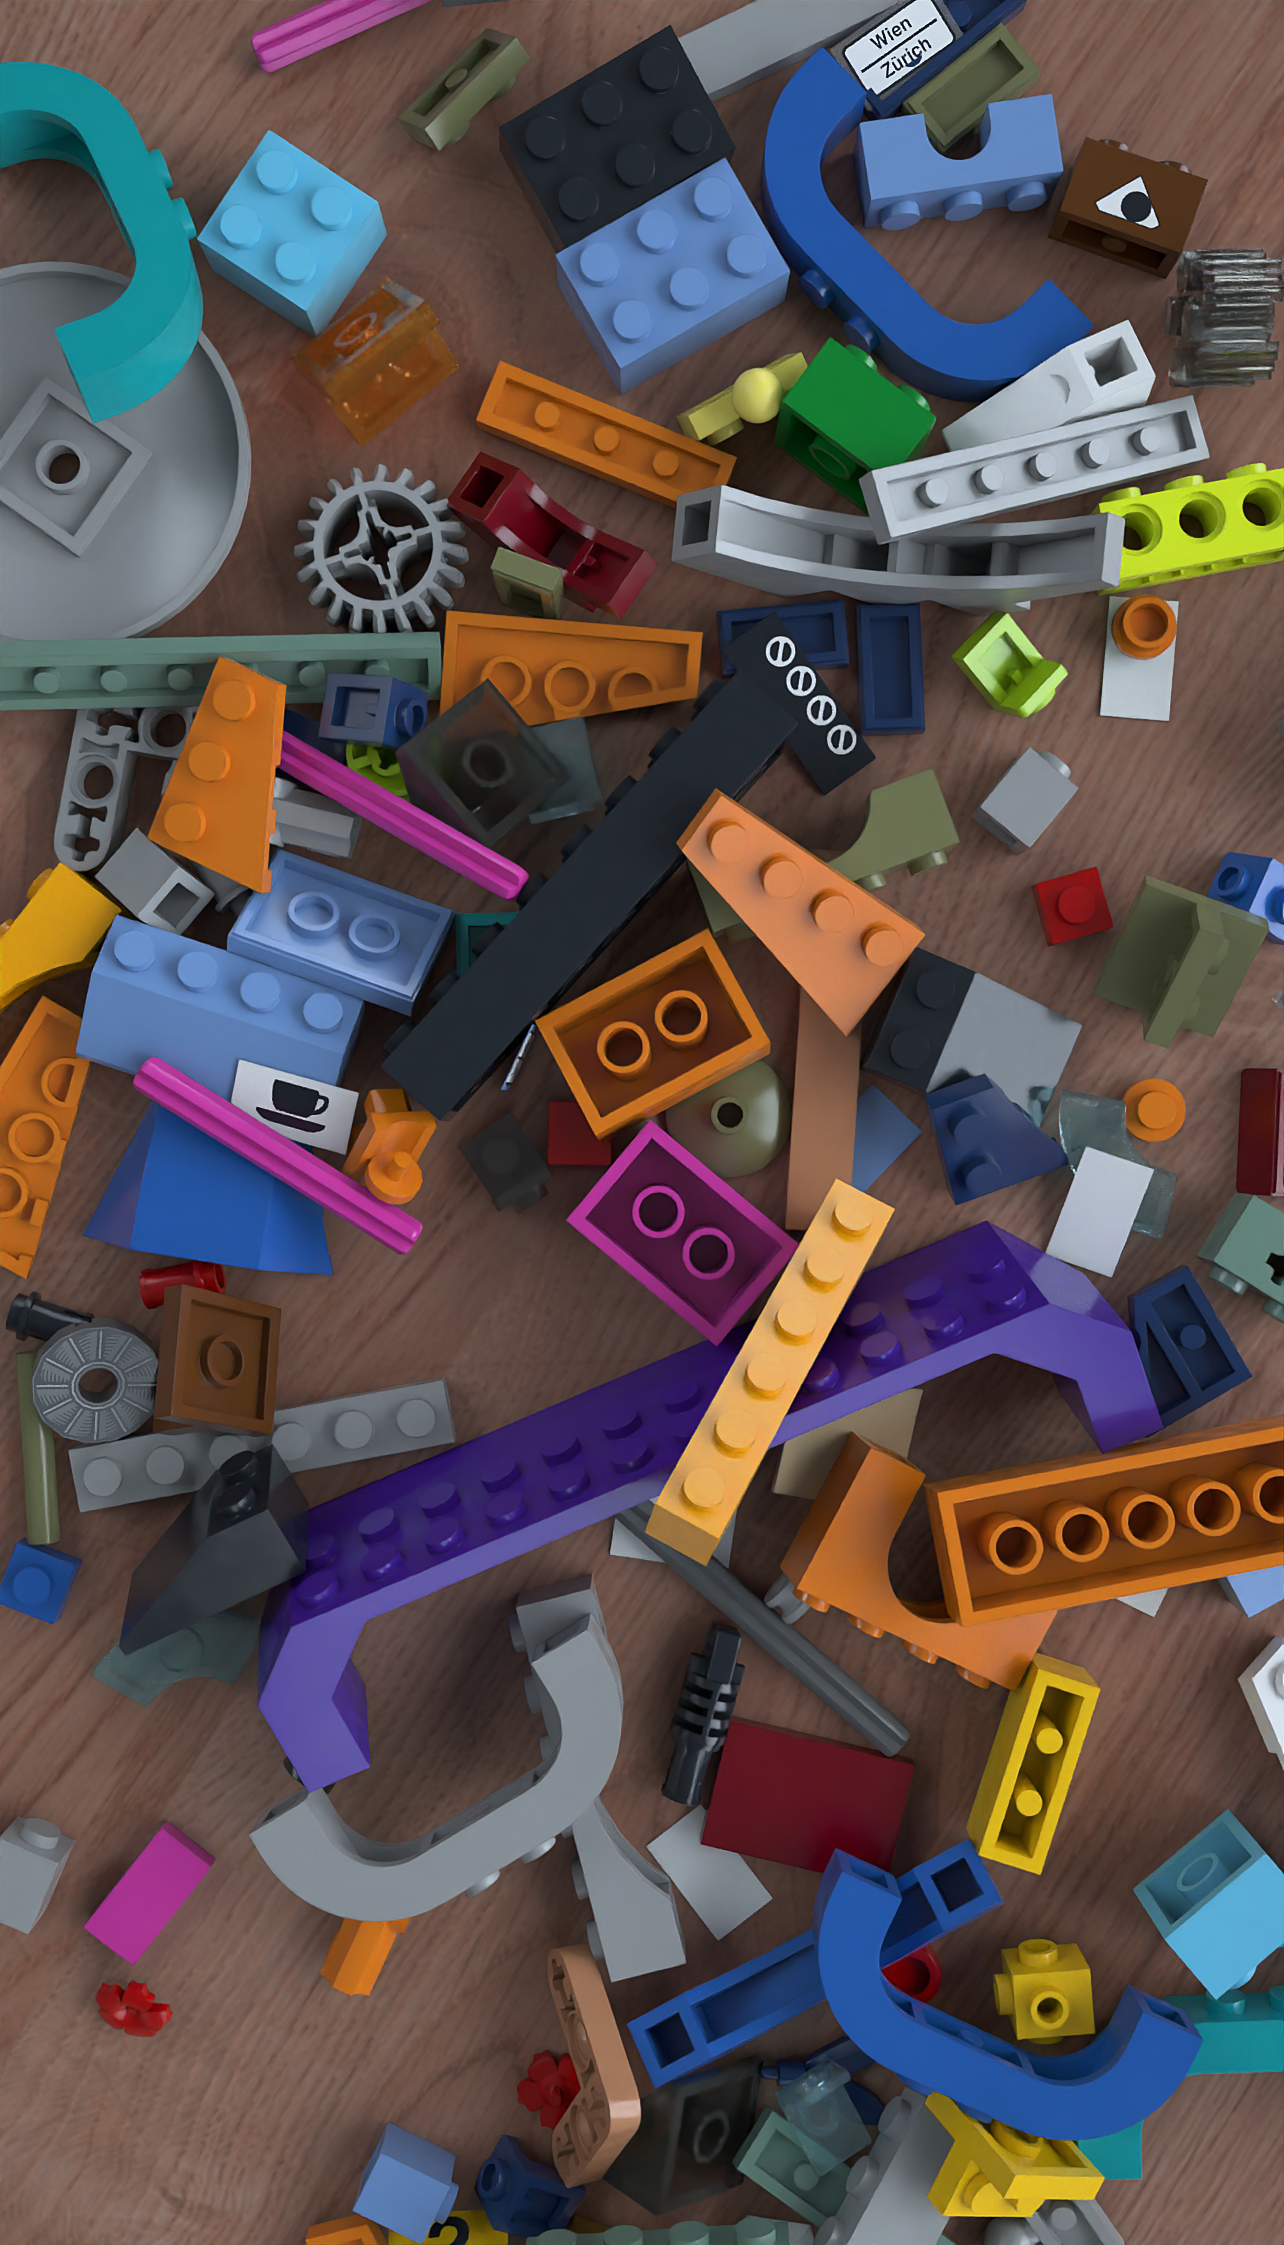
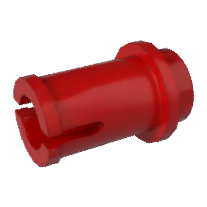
M193 1260V1262L157 1269L141 1270L142 1275L139 1276L140 1294L144 1305L149 1310L164 1305L165 1287L185 1284L224 1294L226 1291L225 1271L223 1265Z

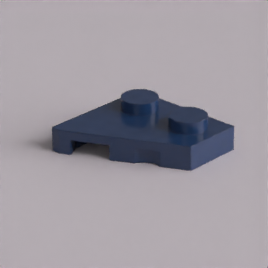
M985 1073L924 1095L947 1190L955 1205L1070 1164L1069 1156L1060 1142L1054 1137L1050 1138L1038 1127L1032 1116L1018 1103L1011 1102L1003 1089Z
M1180 1265L1127 1296L1129 1329L1132 1332L1163 1429L1253 1377L1188 1266ZM1159 1431L1145 1436V1438H1149L1150 1436L1156 1434Z

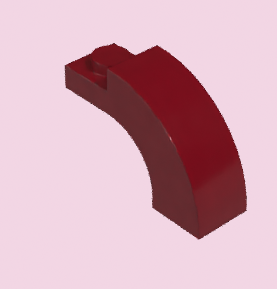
M481 451L448 497L447 507L495 550L499 546L561 569L565 598L592 613L596 608H599L622 619L658 567V564L646 550L587 524L550 498L520 468Z

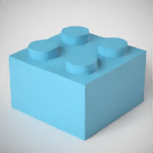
M268 130L201 231L197 240L213 271L318 340L387 236L379 204L376 200Z
M1229 1809L1223 1812L1133 1889L1165 1941L1216 2000L1227 1990L1237 1989L1247 1983L1255 1973L1256 1966L1278 1947H1284V1874Z

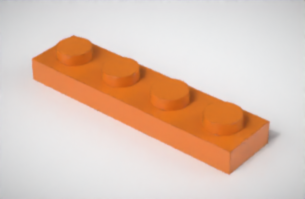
M499 361L476 418L478 429L674 509L677 508L678 495L718 485L728 486L737 463V457L502 361Z

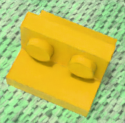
M936 2091L928 2095L924 2103L955 2140L927 2195V2198L942 2216L1032 2217L1045 2199L1094 2200L1105 2179L1073 2141L1047 2139L1031 2135L994 2118L991 2123L981 2122L965 2113L955 2100Z

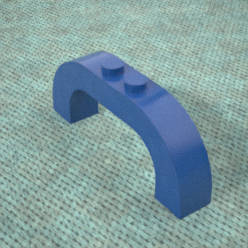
M821 46L792 76L774 107L768 125L761 171V202L769 233L786 263L799 276L800 287L808 299L821 309H825L828 306L844 323V331L854 346L860 348L868 355L873 352L893 373L905 382L928 394L953 401L985 402L1065 347L1087 338L1094 324L1050 279L1015 312L992 323L965 324L941 315L836 210L824 190L820 168L827 156L861 122L867 92Z
M835 1848L819 1884L813 1911V1941L825 1996L834 2016L850 2039L876 2062L897 2073L898 2078L909 2088L924 2095H931L933 2091L955 2100L965 2113L981 2122L991 2123L994 2118L1031 2135L1047 2139L1073 2141L1101 2138L1118 2133L1137 2124L1161 2107L1184 2080L1203 2042L1201 2035L1186 2011L1128 1984L1103 2033L1085 2048L1061 2056H1044L1031 2053L901 1992L886 1979L879 1968V1956L884 1937L902 1901L896 1879L893 1874Z

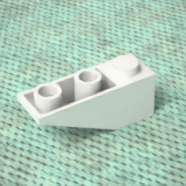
M1126 320L1065 347L944 428L942 436L949 451L953 452L1144 407L1156 375L1129 320Z

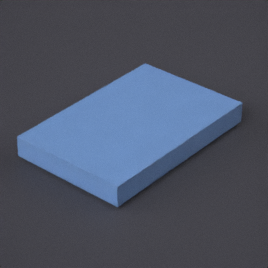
M277 848L268 864V869L272 870L270 893L261 894L253 890L228 934L227 951L411 1017L454 927L456 912Z

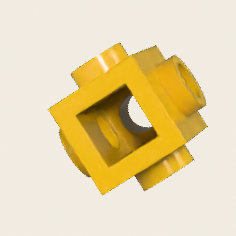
M1030 1939L1021 1942L1018 1948L1001 1949L1003 1973L993 1974L995 2004L999 2016L1008 2015L1017 2040L1027 2039L1036 2044H1053L1061 2041L1064 2036L1095 2034L1091 1973L1077 1943L1056 1945L1054 1942L1045 1939Z

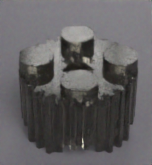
M1263 248L1194 249L1193 251L1179 252L1176 267V287L1179 296L1167 297L1163 324L1165 337H1176L1177 346L1172 349L1169 361V384L1171 387H1251V385L1255 384V380H1271L1272 372L1275 371V361H1278L1279 341H1270L1274 326L1275 302H1283L1284 269H1281L1282 258L1266 259L1267 253L1263 252Z

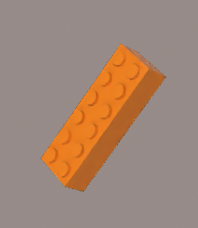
M1284 1414L1126 1444L1105 1454H1102L1100 1450L923 1483L947 1614L962 1628L1284 1565Z

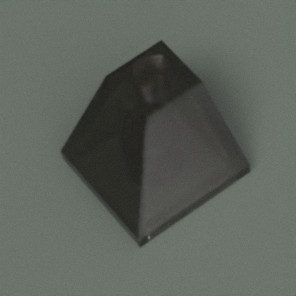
M489 679L482 682L396 752L410 803L489 849L501 841L572 778Z
M756 2055L669 2081L641 2098V2120L639 2127L602 2179L656 2217L742 2185L745 2174L739 2171L732 2161L753 2128L761 2083L759 2070L764 2065V2060Z

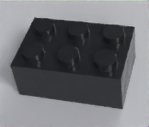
M671 24L499 127V150L556 254L719 160L726 158L730 164L736 148Z

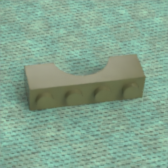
M933 768L872 790L865 801L864 823L859 839L843 855L827 862V864L869 893L886 887L887 883L884 876L908 867L911 877H915L946 865L948 861L945 853L951 852L960 840ZM687 858L686 869L713 938L726 934L729 943L732 944L755 936L756 934Z

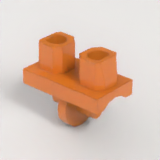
M375 1089L369 1091L363 1103L367 1116L366 1123H360L351 1128L347 1145L349 1156L341 1173L360 1185L367 1186L369 1191L379 1200L388 1204L400 1205L412 1200L423 1182L422 1171L417 1161L437 1126L434 1116L430 1111H412L405 1089Z

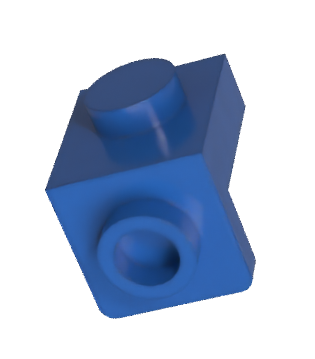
M1234 852L1227 853L1206 897L1266 918L1269 924V931L1265 938L1275 944L1284 946V865L1273 858Z

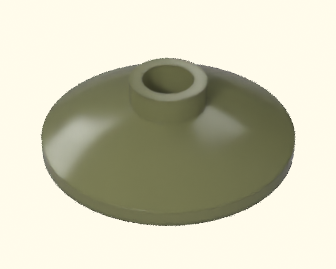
M757 1060L666 1109V1126L671 1138L718 1177L737 1178L762 1169L781 1151L790 1131L791 1104L787 1090L778 1075L765 1063ZM728 1102L736 1104L742 1113L739 1124L732 1128L724 1127L717 1118L719 1108Z

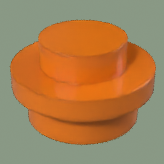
M1147 594L1137 595L1126 600L1115 612L1111 623V634L1117 648L1126 656L1137 660H1149L1161 655L1170 647L1177 631V621L1171 607L1161 598Z
M1144 1079L1133 1084L1124 1094L1120 1105V1116L1124 1127L1134 1137L1147 1142H1159L1172 1137L1180 1129L1185 1119L1186 1108L1183 1096L1173 1084L1162 1079Z

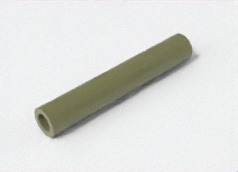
M39 1350L16 1353L28 1544L31 1545L49 1544L61 1540L54 1430L43 1422L33 1403L32 1367Z

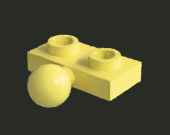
M802 352L786 354L763 368H752L745 371L737 378L733 385L679 414L676 418L686 437L694 440H701L706 437L710 446L717 444L744 428L740 417L751 423H764L774 418L780 411L783 399L807 369L808 365Z

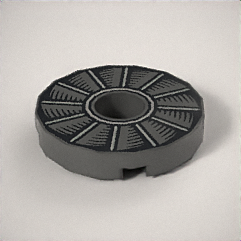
M111 1318L92 1319V1323H83L76 1327L75 1323L59 1329L40 1348L32 1367L33 1403L43 1422L62 1437L86 1444L117 1440L135 1432L154 1413L159 1362L157 1352L151 1340L133 1325ZM94 1368L107 1369L116 1377L114 1383L108 1389L101 1392L87 1391L80 1386L79 1381L87 1371Z

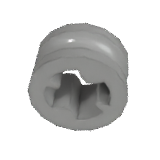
M783 1572L766 1593L764 1603L769 1608H774L775 1606L781 1608V1619L786 1624H792L810 1606L792 1594L795 1586Z

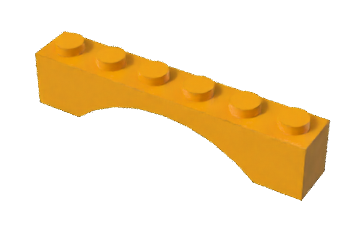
M60 862L54 870L52 868L44 870L28 889L26 897L30 902L17 919H8L0 925V1015L6 1008L34 988L67 973L94 967L115 916L119 915L134 920L136 916L83 873L75 871L70 866Z
M838 1179L835 1180L658 1497L645 1530L646 1534L707 1566L802 1383L872 1257L895 1210L894 1208Z

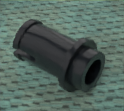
M33 1291L29 1296L19 1293L9 1310L6 1330L16 1332V1339L25 1341L30 1336L47 1342L59 1329L75 1323V1327L83 1323H92L94 1315L42 1301L41 1294Z

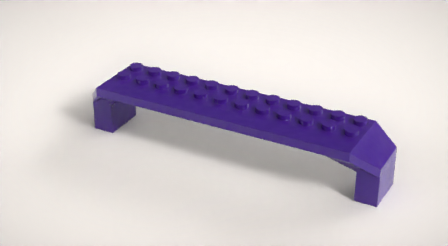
M986 1220L862 1273L768 1449L992 1353H998L1051 1371L1058 1392L1102 1454L1163 1429V1425L1132 1332L1085 1274ZM758 1318L731 1329L718 1346L707 1339L308 1510L306 1572L270 1588L259 1625L257 1706L309 1793L370 1767L366 1686L350 1659L365 1621L660 1496Z

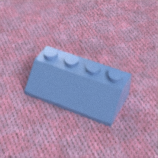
M116 915L91 973L75 1053L79 1058L134 1076L145 1061L151 1057H158L230 1103L239 1059L341 1088L365 1025V1000L238 954Z

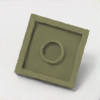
M1145 875L1093 983L1094 995L1140 1011L1142 1014L1144 1040L1169 1049L1179 1028L1183 1030L1190 1029L1213 1038L1269 931L1268 920Z

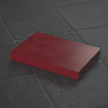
M731 1716L725 1744L720 1749L700 1833V1844L823 1874L835 1848L889 1872L915 1764L912 1758L896 1754L889 1757L879 1750Z

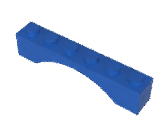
M970 1839L950 1848L896 1879L902 1901L881 1946L879 1956L880 1970L889 1967L1005 1904L981 1856L977 1854ZM813 1928L627 2023L654 2088L673 2084L827 2000L815 1954Z

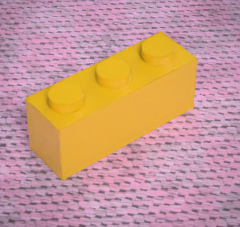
M1035 1653L1016 1691L1010 1690L966 1826V1830L979 1856L1041 1875L1101 1690L1083 1667Z

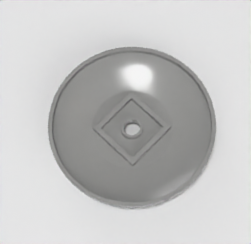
M36 262L0 269V641L140 638L153 631L187 607L216 575L232 548L247 506L251 482V445L244 407L227 367L218 351L202 330H200L193 352L183 368L161 391L135 408L93 424L71 376L54 328L104 310L126 291L132 278L101 267L73 262ZM62 454L78 456L80 469L72 481L65 484L51 482L49 468L56 457Z

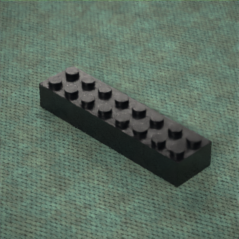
M740 669L727 684L717 677L702 692L692 706L696 711L690 718L691 723L683 732L673 726L662 736L648 755L652 760L647 766L649 770L641 779L637 781L629 775L615 788L604 803L608 809L604 813L606 817L594 830L587 824H584L568 840L560 851V854L564 857L561 861L563 865L550 879L543 873L537 875L518 896L516 903L520 906L518 908L520 912L507 927L504 928L499 922L494 923L473 946L471 951L476 955L477 960L461 977L454 971H451L430 993L427 1001L434 1006L418 1025L413 1024L410 1020L404 1022L384 1044L382 1049L389 1057L380 1067L438 1120L450 1122L526 1038L531 1025L537 1026L535 1020L549 1013L681 867L687 857L676 842L715 788L738 803L788 748L799 723Z

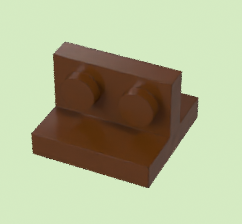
M185 1284L165 1287L153 1432L176 1436L219 1430L251 1437L273 1435L281 1309Z

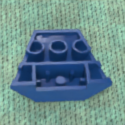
M153 1100L82 1235L129 1250L248 1269L324 1275L334 1274L331 1254H328L322 1218L324 1212L321 1205ZM289 1139L314 1155L312 1145Z

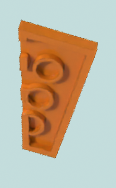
M446 610L438 741L697 699L703 632Z
M715 788L676 842L686 857L846 1037L926 935L915 923L717 788Z
M47 995L41 997L0 1066V1265L25 1279L30 1276L92 1065V1061L79 1058L75 1053L83 1016Z

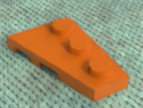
M219 656L147 839L261 894L270 893L272 870L268 869L270 835L275 834L277 810L273 809L275 771L276 767L280 766L286 685L234 660Z

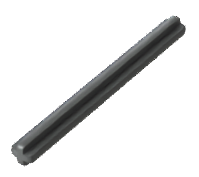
M648 1500L613 1515L885 1756H894L906 1744L910 1733L902 1721L794 1626L786 1624L777 1611L769 1608L760 1596L713 1555L707 1566H704L646 1534L645 1530L655 1505L652 1501Z

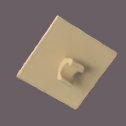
M918 1387L910 1388L782 1443L771 1488L772 1492L815 1500L851 1431L907 1459L923 1390Z

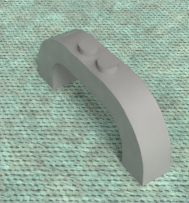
M592 1613L538 1644L535 1648L531 1665L557 1707L562 1729V1736L557 1746L541 1764L416 1839L399 1843L379 1842L360 1835L342 1820L323 1788L309 1793L304 1786L263 1811L249 1833V1837L271 1871L297 1896L319 1909L344 1918L381 1922L409 1918L430 1911L463 1891L467 1897L477 1895L500 1876L498 1870L518 1858L521 1859L522 1863H528L546 1853L556 1841L554 1837L577 1821L597 1799L606 1785L618 1754L624 1702L622 1680L613 1650Z

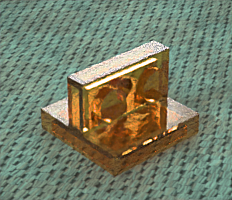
M386 278L289 358L302 377L319 391L353 440L361 447L366 445L460 368V365L436 331L435 327L440 324V321L426 300L389 278Z

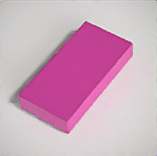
M166 1820L91 1915L83 1928L134 1966L209 1871L216 1859Z

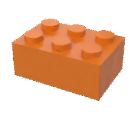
M709 929L694 935L535 1020L594 1134L601 1143L610 1140L770 1054V1041Z

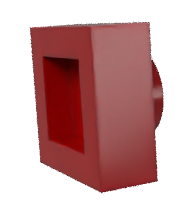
M1097 866L1031 886L1048 947L1114 928Z

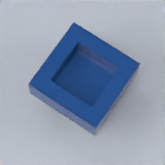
M24 1537L17 1542L0 1584V1604L53 1625L62 1615L83 1560L43 1544H28V1538Z

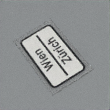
M900 0L831 48L830 51L837 62L865 91L872 88L883 102L963 36V33L943 0ZM922 55L918 65L914 67L905 66ZM866 97L865 107L870 111L874 107Z

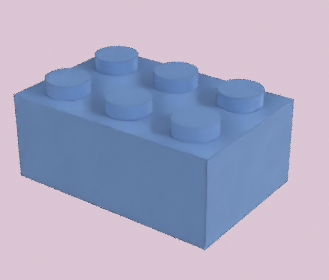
M726 158L719 160L555 255L558 287L620 395L784 302L790 275L787 264Z

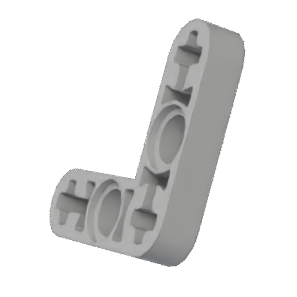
M199 706L114 708V711L124 717L139 721L138 732L129 727L113 725L110 726L108 735L107 730L98 725V718L100 714H110L112 708L78 709L54 834V850L62 863L83 874L97 875L121 846L137 756L173 762V760L178 761ZM169 714H180L186 722L184 739L176 746L162 747L156 738L158 722ZM105 765L113 774V787L105 797L92 800L86 795L84 790V779L92 768ZM83 806L97 813H107L106 820L102 821L95 817L89 819L80 815V807ZM90 831L91 837L100 840V846L97 852H87L84 859V853L75 850V842L77 838H87Z

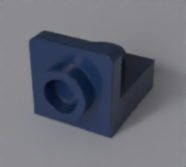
M328 672L318 737L332 743L386 747L404 755L417 756L420 751L422 735L428 723V694L394 677Z
M505 2134L500 2138L491 2156L483 2163L474 2186L493 2230L523 2238L538 2237L542 2233L553 2229H565L586 2192L584 2185L569 2189L565 2187V2183L556 2167L528 2160L517 2139Z

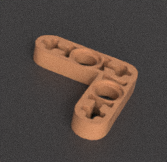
M584 1942L553 1948L550 1950L547 1959V1973L551 1993L581 2090L555 2127L552 2135L555 2167L565 2183V2187L568 2189L600 2180L637 2131L641 2120V2106L637 2086L596 1960L593 1958L590 1947Z

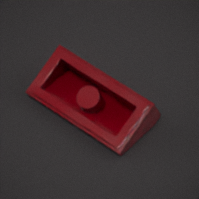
M1246 1068L1241 1073L1236 1189L1238 1193L1284 1197V1069Z

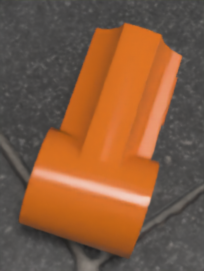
M411 1917L381 1922L344 1918L324 1958L320 1974L338 1991L350 1996L356 1994L369 1996L397 1933L403 1935Z

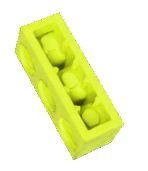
M1256 463L1228 472L1226 474L1227 479L1204 483L1202 476L1194 475L1167 483L1164 486V491L1141 495L1139 488L1132 487L1104 495L1101 498L1102 503H1099L1090 515L1110 512L1124 518L1125 526L1134 529L1139 534L1142 548L1141 550L1122 548L1119 587L1098 590L1099 596L1283 561L1284 468L1267 471L1264 463ZM1244 502L1253 503L1261 508L1265 515V526L1254 525L1246 519L1242 508ZM1188 514L1197 518L1203 527V538L1188 536L1180 526L1179 515Z

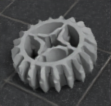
M380 463L374 470V481L366 482L361 470L355 467L350 471L353 486L343 490L340 482L336 479H329L327 487L333 499L327 503L321 498L311 497L309 506L319 519L318 521L310 519L299 520L297 527L299 532L311 541L294 546V555L297 560L308 564L297 573L300 583L303 587H315L308 597L312 606L316 610L330 606L326 619L335 628L342 625L350 617V634L366 633L370 623L373 624L374 633H389V625L397 624L400 633L413 632L409 620L417 616L420 617L424 626L433 628L436 621L429 607L434 603L443 610H451L454 602L443 587L462 588L465 584L464 575L452 566L462 565L469 561L467 548L454 544L460 541L466 533L461 521H448L453 514L447 507L448 498L434 501L437 490L435 484L429 479L413 490L414 476L412 471L406 468L398 473L394 483L390 482L387 467ZM378 509H393L405 512L415 517L425 527L413 530L411 525L398 528L389 526L381 520ZM359 517L360 529L357 537L351 543L339 547L340 554L333 556V550L339 535L352 520ZM375 529H377L382 543L387 544L389 548V561L387 565L391 575L390 579H387L381 565H377L374 560L376 557L374 547L377 546L373 535ZM433 551L430 565L425 575L414 588L405 593L403 587L405 572L411 565L423 561L424 553ZM351 577L353 582L360 580L374 581L381 586L386 600L376 601L357 597L342 588L336 581Z

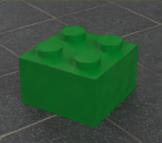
M830 337L783 399L773 444L869 516L859 479L872 470L919 460L937 417L929 412L930 406L928 402L916 390L903 384L896 387L876 372L877 366L875 362L863 350L850 344L844 348Z

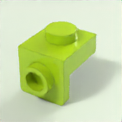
M996 610L951 656L995 711L1019 718H1026L1030 714H1034L1044 708L1052 700L1055 688L1068 674L1060 662L1042 658L1007 612Z

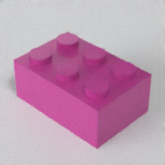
M651 1120L645 1124L566 1220L716 1346H718L795 1254L799 1246L789 1235Z

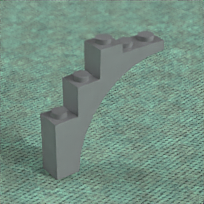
M718 485L678 495L671 561L783 598L831 590L873 605L907 604L932 600L978 617L990 616L995 610L1007 613L1030 610V601L1119 587L1125 519L1110 512L1055 520L1016 523H965L878 545L870 517L807 508L760 497L725 485Z

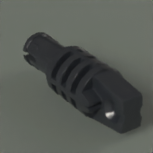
M712 1621L702 1653L691 1652L670 1726L671 1736L676 1740L665 1783L662 1784L661 1788L663 1796L681 1804H700V1795L712 1752L719 1751L720 1747L725 1744L727 1730L730 1726L731 1716L745 1670L744 1664L736 1663L741 1635L734 1626Z

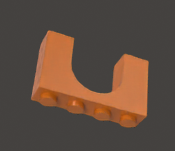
M851 1431L779 1567L795 1586L792 1594L806 1605L818 1611L826 1613L830 1605H833L849 1613L847 1620L861 1631L873 1637L882 1638L884 1632L887 1631L902 1638L901 1646L928 1663L935 1664L939 1656L956 1664L954 1671L981 1688L988 1689L993 1681L1015 1692L1058 1610L962 1628L947 1614L945 1598L920 1602L896 1595L888 1575L889 1550L892 1540L926 1474L905 1457Z

